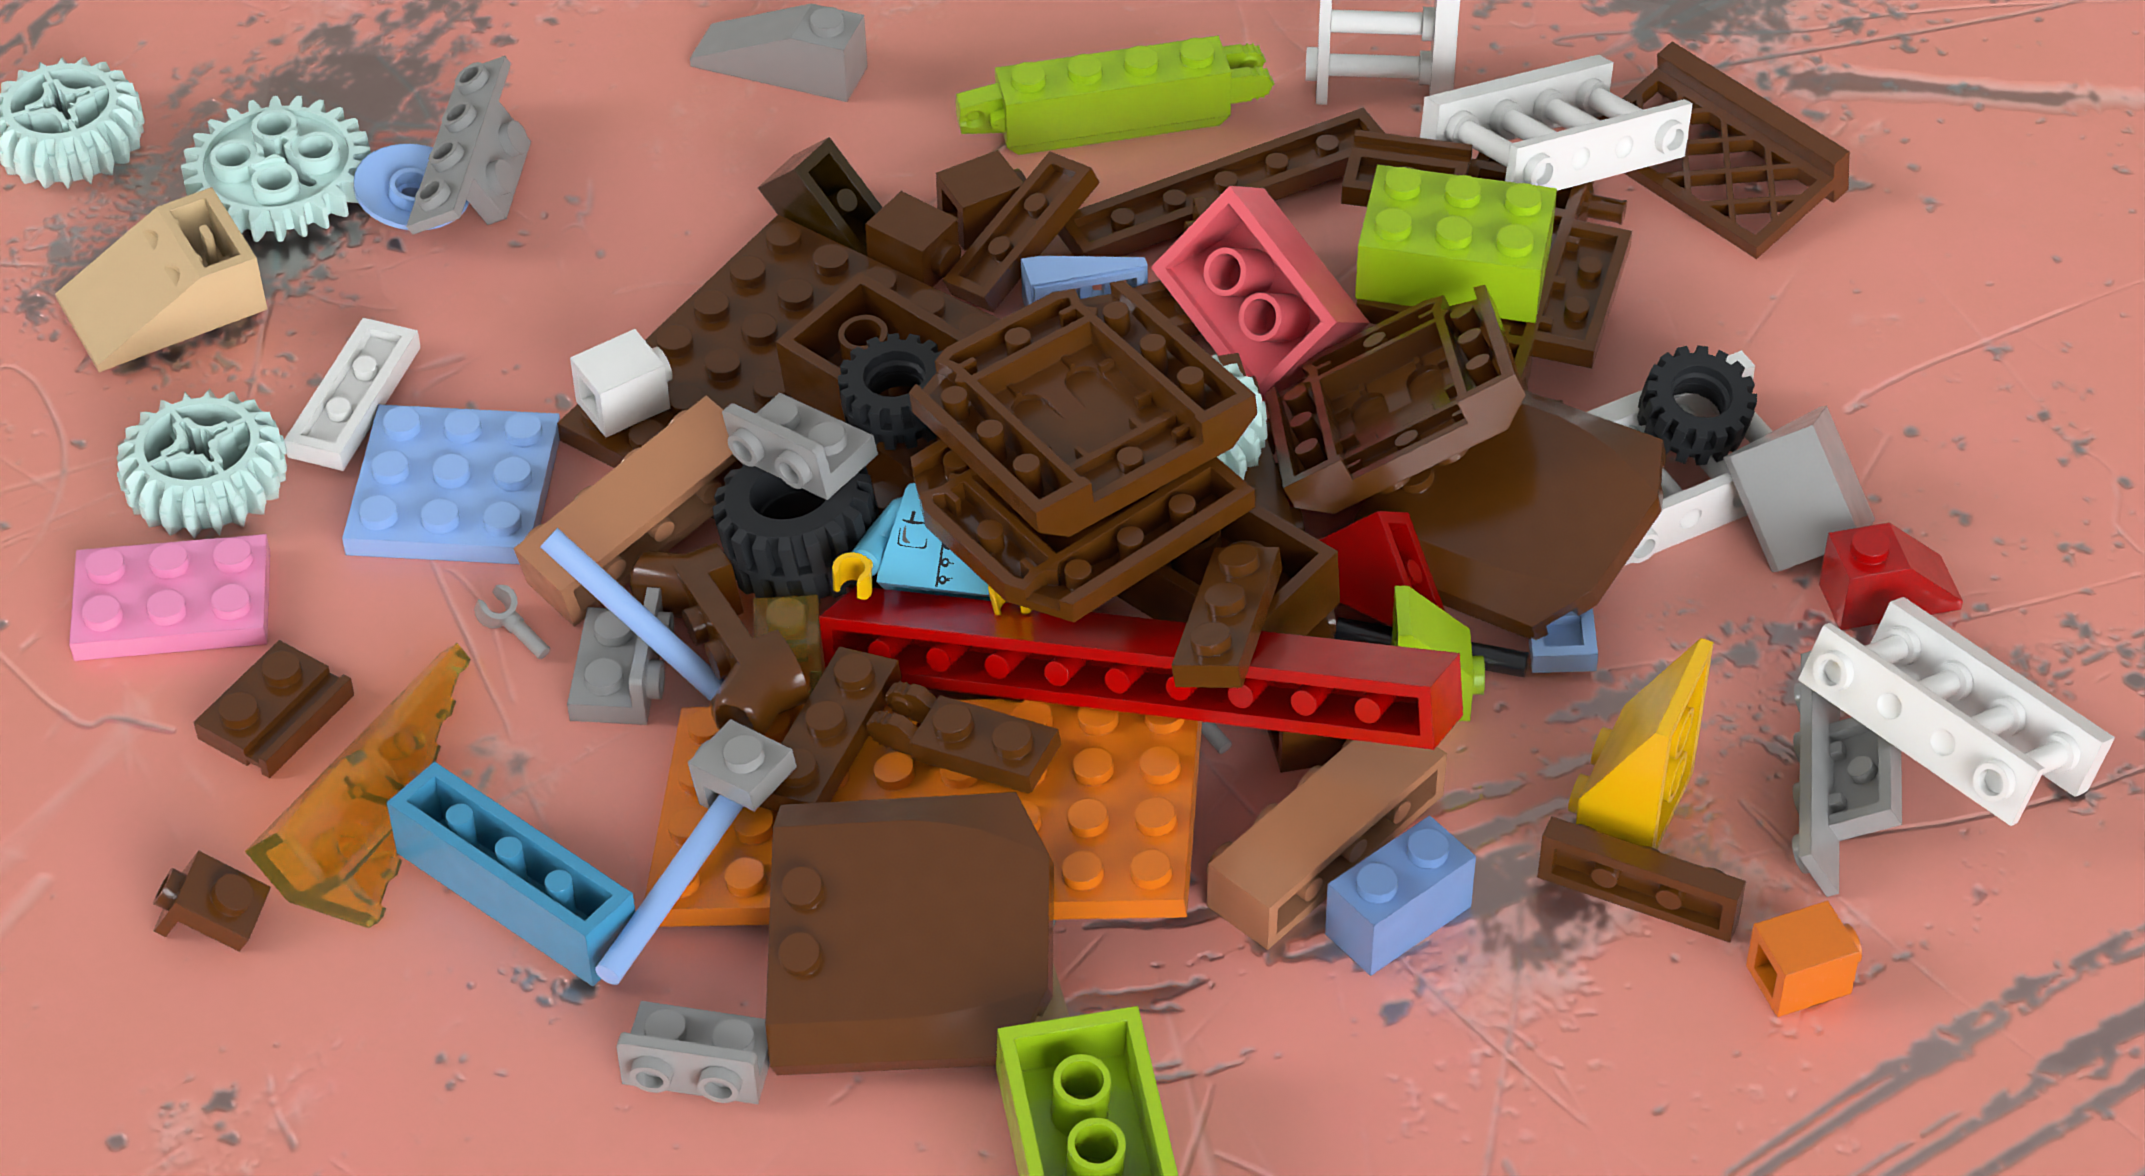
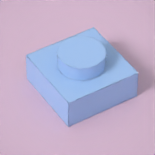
M1593 608L1580 616L1570 611L1546 626L1547 636L1537 640L1528 639L1532 673L1597 671L1598 648Z

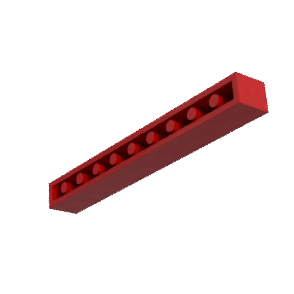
M857 586L819 616L825 669L840 646L896 659L899 661L901 670V682H907L910 685L914 683L931 689L1434 750L1463 716L1460 653L1261 631L1242 688L1175 687L1171 665L1187 624L1185 622L1090 612L1076 622H1071L1035 610L1028 614H1022L1020 605L1013 603H1004L1000 609L1001 615L996 616L991 601L879 588H872L871 596L868 599L862 600L857 598Z

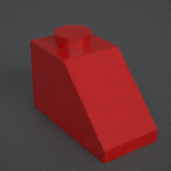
M1377 511L1320 539L1321 542L1338 551L1341 603L1392 626L1395 586H1409L1445 611L1409 512Z
M1890 522L1828 533L1819 586L1840 630L1880 624L1890 601L1905 597L1930 615L1961 610L1963 600L1942 556Z

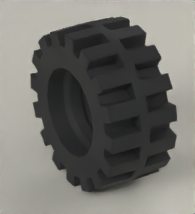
M899 333L888 334V341L880 342L877 337L867 340L868 348L865 350L859 346L850 352L851 361L843 360L840 366L841 375H838L840 400L845 422L873 435L876 445L879 442H884L885 450H896L898 443H905L906 448L910 449L918 447L917 440L920 438L925 439L927 442L937 438V435L912 412L909 393L896 397L878 394L890 388L898 386L914 387L915 384L923 389L935 375V360L944 350L938 352L937 344L931 340L921 344L919 335L909 334L906 340H900Z
M1697 345L1694 353H1690L1687 346L1678 347L1674 356L1667 352L1660 357L1657 365H1653L1644 384L1637 407L1640 408L1637 415L1639 426L1646 425L1644 433L1663 439L1666 455L1669 451L1676 453L1675 461L1686 464L1688 457L1695 458L1696 465H1707L1711 456L1716 462L1724 460L1723 457L1727 456L1729 451L1734 452L1738 449L1751 424L1757 405V394L1752 393L1755 383L1751 376L1742 377L1745 367L1738 360L1732 365L1726 362L1729 354L1718 350L1716 356L1708 354V346ZM1683 393L1698 394L1709 399L1717 407L1720 415L1709 418L1694 416L1684 411L1676 403L1674 395Z

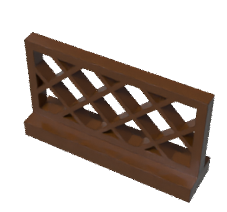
M1673 41L1657 54V69L1622 98L1641 109L1657 92L1672 102L1685 99L1693 103L1689 125L1709 124L1721 132V137L1687 140L1685 157H1682L1683 171L1658 173L1650 167H1644L1624 174L1755 259L1759 258L1824 198L1834 203L1849 190L1850 151ZM1602 115L1598 120L1601 121L1609 118ZM1752 151L1765 160V165L1731 168L1730 153ZM1723 153L1724 168L1690 171L1688 156ZM1796 179L1808 187L1802 194L1776 196L1774 181ZM1767 181L1768 197L1734 199L1733 184ZM1725 184L1727 200L1701 201L1692 195L1691 187ZM1770 213L1771 222L1756 235L1736 223V215Z

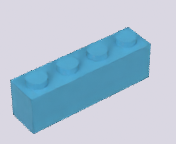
M435 761L387 802L397 854L594 987L601 980L596 973V966L635 913L632 892Z

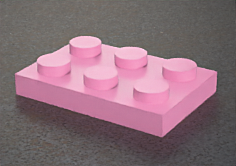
M267 535L76 550L69 641L74 661L266 645L268 639L270 548Z

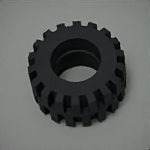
M742 463L743 467L741 469L731 470L725 476V486L717 488L714 496L716 505L713 506V514L724 553L732 564L739 589L746 595L754 593L757 601L766 604L777 600L779 605L783 607H794L797 602H806L807 606L821 603L820 599L828 596L833 598L847 593L846 587L857 585L856 580L847 581L842 584L839 592H835L833 590L832 566L838 556L854 550L868 528L880 515L871 478L866 466L828 500L803 488H793L783 479L756 466L750 467Z

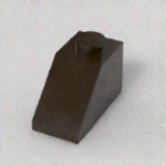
M830 137L793 155L758 187L759 191L778 215L867 256L865 224L883 207Z

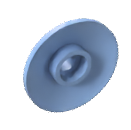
M395 144L380 148L365 157L357 167L354 175V194L363 210L383 224L408 230L406 226L415 202V195L420 188L433 147L420 144ZM467 200L465 202L462 214L469 205V202ZM448 222V223H445V224L436 226V227L431 228V229L440 228V227L445 226V225H447V224H449V223H451V222Z

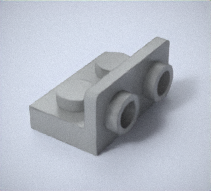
M782 393L775 396L757 413H753L734 403H731L722 411L729 436L728 446L740 462L750 467L756 466L783 479L793 488H803L826 500L833 496L878 455L873 435Z
M647 587L643 606L674 633L673 612H663L661 588ZM587 607L567 702L570 721L647 725L652 699H662L665 684L664 661L659 660L660 655L608 608Z
M647 1001L640 1002L631 1033H621L616 1046L622 1084L636 1086L644 1091L653 1093L672 1091L704 1096L709 1100L719 1103L738 1101L758 1104L770 1065L765 1019Z

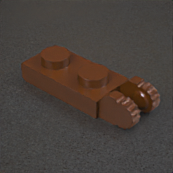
M901 681L898 683L894 682L885 695L887 697L885 701L888 702L887 706L891 707L892 711L896 713L890 714L888 711L883 712L882 710L879 712L875 711L866 724V730L869 732L868 735L873 738V741L878 742L879 745H884L886 748L891 747L892 750L912 755L915 761L1028 794L1034 790L1061 746L1059 729L941 695L937 699L924 686L914 683L910 685L907 682ZM907 717L911 718L912 721L921 723L919 728L915 726Z

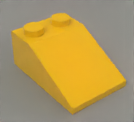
M1703 638L1696 641L1624 705L1613 729L1602 727L1592 751L1591 764L1595 765L1590 776L1582 773L1579 774L1570 795L1568 811L1577 814L1576 824L1586 825L1598 832L1658 850L1693 774L1714 642Z

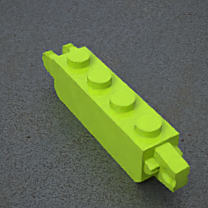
M1218 35L995 67V84L956 94V116L961 134L1003 133L1007 148L1018 155L1220 126L1231 116V104L1252 101L1254 98L1257 100L1261 97L1264 98L1265 95L1270 94L1269 92L1275 84L1268 69L1263 68L1266 59L1259 45L1255 46L1254 43H1246V45L1222 46Z

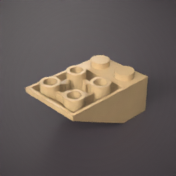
M212 187L153 209L55 293L59 305L98 372L127 363L267 310L257 257Z

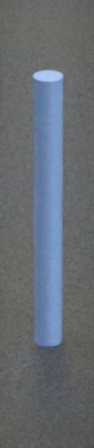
M557 528L543 542L540 548L711 701L724 678L718 680L711 666Z
M720 794L596 966V973L602 980L612 985L619 984L744 806Z

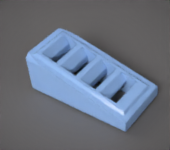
M1034 256L1021 259L1022 299L1024 306L1057 291L1077 288L1076 292L1079 298L1082 299L1111 294V282L1126 280V283L1131 287L1148 284V264L1145 257ZM1102 284V290H1093L1092 286Z

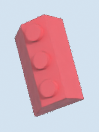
M1229 186L1151 266V269L1218 356L1239 353L1246 376H1255L1257 379L1262 401L1266 400L1265 393L1274 386L1278 392H1281L1305 378L1306 375L1301 365L1314 355L1360 333L1370 323L1264 188Z

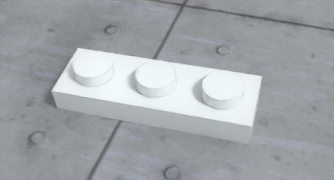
M362 318L284 439L287 457L344 471L373 425L378 404H386L420 350L418 330Z

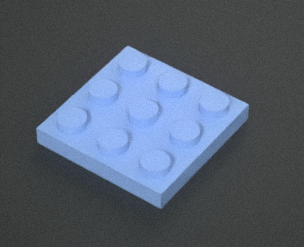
M378 404L342 537L345 555L520 565L513 548L521 543L533 528L541 525L560 441L557 425L560 421V414Z

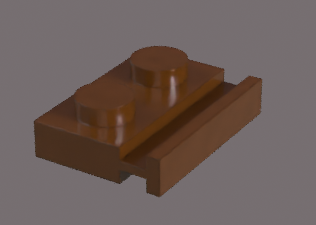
M1356 130L1354 144L1351 147L1342 183L1341 204L1361 207L1368 206L1377 164L1468 176L1473 145Z
M279 640L194 721L197 738L246 766L250 763L261 768L262 775L271 778L354 696L352 681L350 677L344 674L340 678L330 673L329 666Z

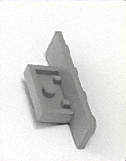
M506 56L483 64L480 62L472 63L457 75L406 226L413 235L459 219L466 200L487 225L507 219L531 140L527 137L523 126L518 121H515L499 102L511 66V62Z
M1811 651L1801 654V672ZM1798 682L1794 685V697L1800 712V731L1794 734L1793 744L1800 764L1799 782L1793 785V799L1799 814V834L1794 835L1792 838V849L1795 861L1801 872L1804 874L1810 873L1826 897L1839 894V841L1902 825L1901 750L1853 717L1840 720V708L1802 682Z

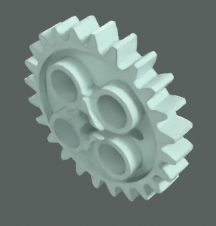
M273 96L269 107L261 108L257 102L251 100L248 103L249 112L244 114L229 108L227 109L229 121L223 123L210 119L207 121L210 134L195 133L193 135L195 147L184 150L186 164L181 165L186 195L188 196L212 187L240 232L243 233L246 229L251 230L253 241L258 242L266 231H274L277 241H283L287 230L294 228L299 235L306 237L308 235V224L314 222L320 227L327 229L330 227L329 214L347 217L349 215L347 202L358 203L354 194V175L361 161L371 154L366 131L359 130L356 118L345 120L344 111L341 107L326 113L324 100L321 99L313 103L309 108L303 107L302 96H296L289 106H282L278 96Z

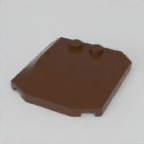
M1124 280L1111 282V294L1080 299L1075 288L1052 292L946 347L935 360L936 373L922 389L915 384L909 392L912 412L1038 533L1070 537L1232 449L1257 415L1256 394Z
M1486 285L1473 287L1476 300L1449 306L1444 295L1424 300L1314 355L1301 365L1306 378L1283 396H1280L1275 386L1265 393L1283 488L1295 508L1336 514L1377 493L1387 494L1403 487L1410 480L1411 476L1434 465L1444 466L1451 464L1463 457L1469 448L1508 430L1526 394L1496 304Z
M1524 390L1526 396L1508 430L1469 448L1463 457L1451 464L1444 466L1434 465L1411 476L1410 480L1403 487L1387 494L1377 493L1368 497L1357 512L1354 522L1377 511L1409 512L1442 604L1530 640L1531 638L1537 640L1548 635L1546 626L1570 611L1580 616L1600 602L1662 512L1663 504L1661 483L1662 469L1666 465V452L1663 439Z
M941 439L910 457L913 479L925 527L1005 601L1071 622H1076L1255 508V489L1219 458L1215 457L1070 537L1038 533Z
M1016 792L780 805L773 826L765 1018L770 1067L776 1075L996 1066L998 1028L1034 1023L1037 1016H1043L1053 997L1054 863Z

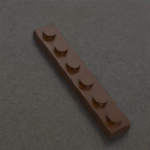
M1363 107L1078 209L1060 230L1058 236L1074 256L1121 257L1182 235L1184 233V222L1193 220V198L1205 197L1209 207L1229 186L1264 188L1271 198L1276 201L1344 176L1351 147L1354 144L1356 130L1385 132Z

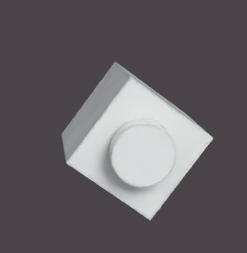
M636 329L570 357L576 402L605 437H609L670 409L667 382L672 380L673 374L669 361L659 347L651 348Z

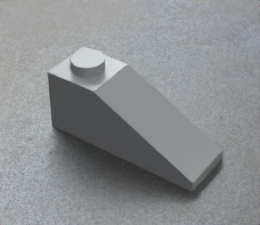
M811 3L712 23L691 55L690 64L691 67L847 102L867 69L865 18L862 14Z

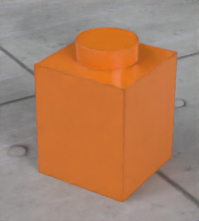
M1827 900L1754 923L1746 967L1775 1015L1780 1017L1852 994L1857 966L1862 960V948L1854 928L1848 923L1843 924Z

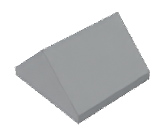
M1827 406L1818 407L1723 457L1772 572H1779L1823 556L1829 532L1870 526L1875 521Z

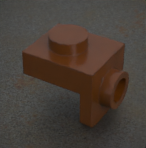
M198 850L182 872L171 868L163 880L153 901L154 905L163 909L153 931L167 937L177 922H180L240 952L250 939L271 886Z

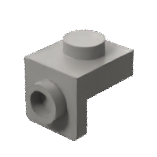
M731 719L710 740L704 742L698 748L694 757L688 762L698 802L708 809L720 794L755 811L797 768L791 748Z

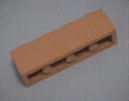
M707 395L690 409L678 413L666 428L642 447L629 452L617 467L594 485L581 490L569 505L545 524L533 528L525 539L513 548L527 583L574 627L585 619L587 607L598 608L602 603L541 549L540 546L558 528L624 587L630 582L633 565L643 553L647 551L668 552L713 516V506L716 505L714 496L717 488L725 486L724 478L731 470L741 469L743 466L742 462L733 455L728 446L729 436L722 415L723 409Z
M1347 739L1340 752L1323 766L1316 765L1303 776L1298 787L1279 804L1271 803L1266 806L1257 816L1253 826L1233 843L1231 841L1225 842L1218 847L1211 856L1206 868L1208 874L1207 907L1263 948L1269 950L1327 899L1328 883L1395 839L1443 797L1447 753L1438 747L1431 750Z

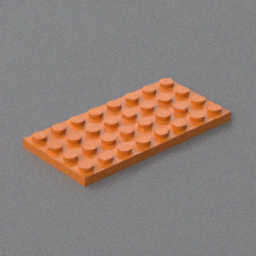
M1021 699L959 700L1059 729L1061 746L1032 792L1029 794L915 761L912 755L892 750L891 747L886 748L884 745H879L878 742L873 741L871 736H868L831 802L1016 792L1054 863V920L1187 917L1202 722ZM804 704L778 714L765 736L781 744ZM887 705L883 710V712L888 711V713L890 714L896 713L895 711H892V708ZM711 706L681 707L645 898L708 811V808L700 805L698 802L688 762L694 757L698 748L719 731L711 715ZM907 717L915 726L919 728L921 723L911 720V718ZM743 807L659 927L769 925L773 826L778 812L758 807L755 811Z

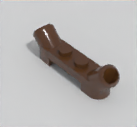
M717 543L687 554L647 551L637 559L630 574L632 596L644 605L647 587L661 588L663 612H673L674 617L683 618L693 643L696 646L705 643V652L717 679L725 678L710 701L711 715L718 730L731 719L765 736L778 714L806 703L809 698V692L803 672L795 654L779 630L776 629L753 639L739 619L738 615L743 614L744 611L732 564Z

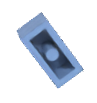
M1429 815L1328 883L1325 935L1366 973L1372 976L1471 907L1476 856Z

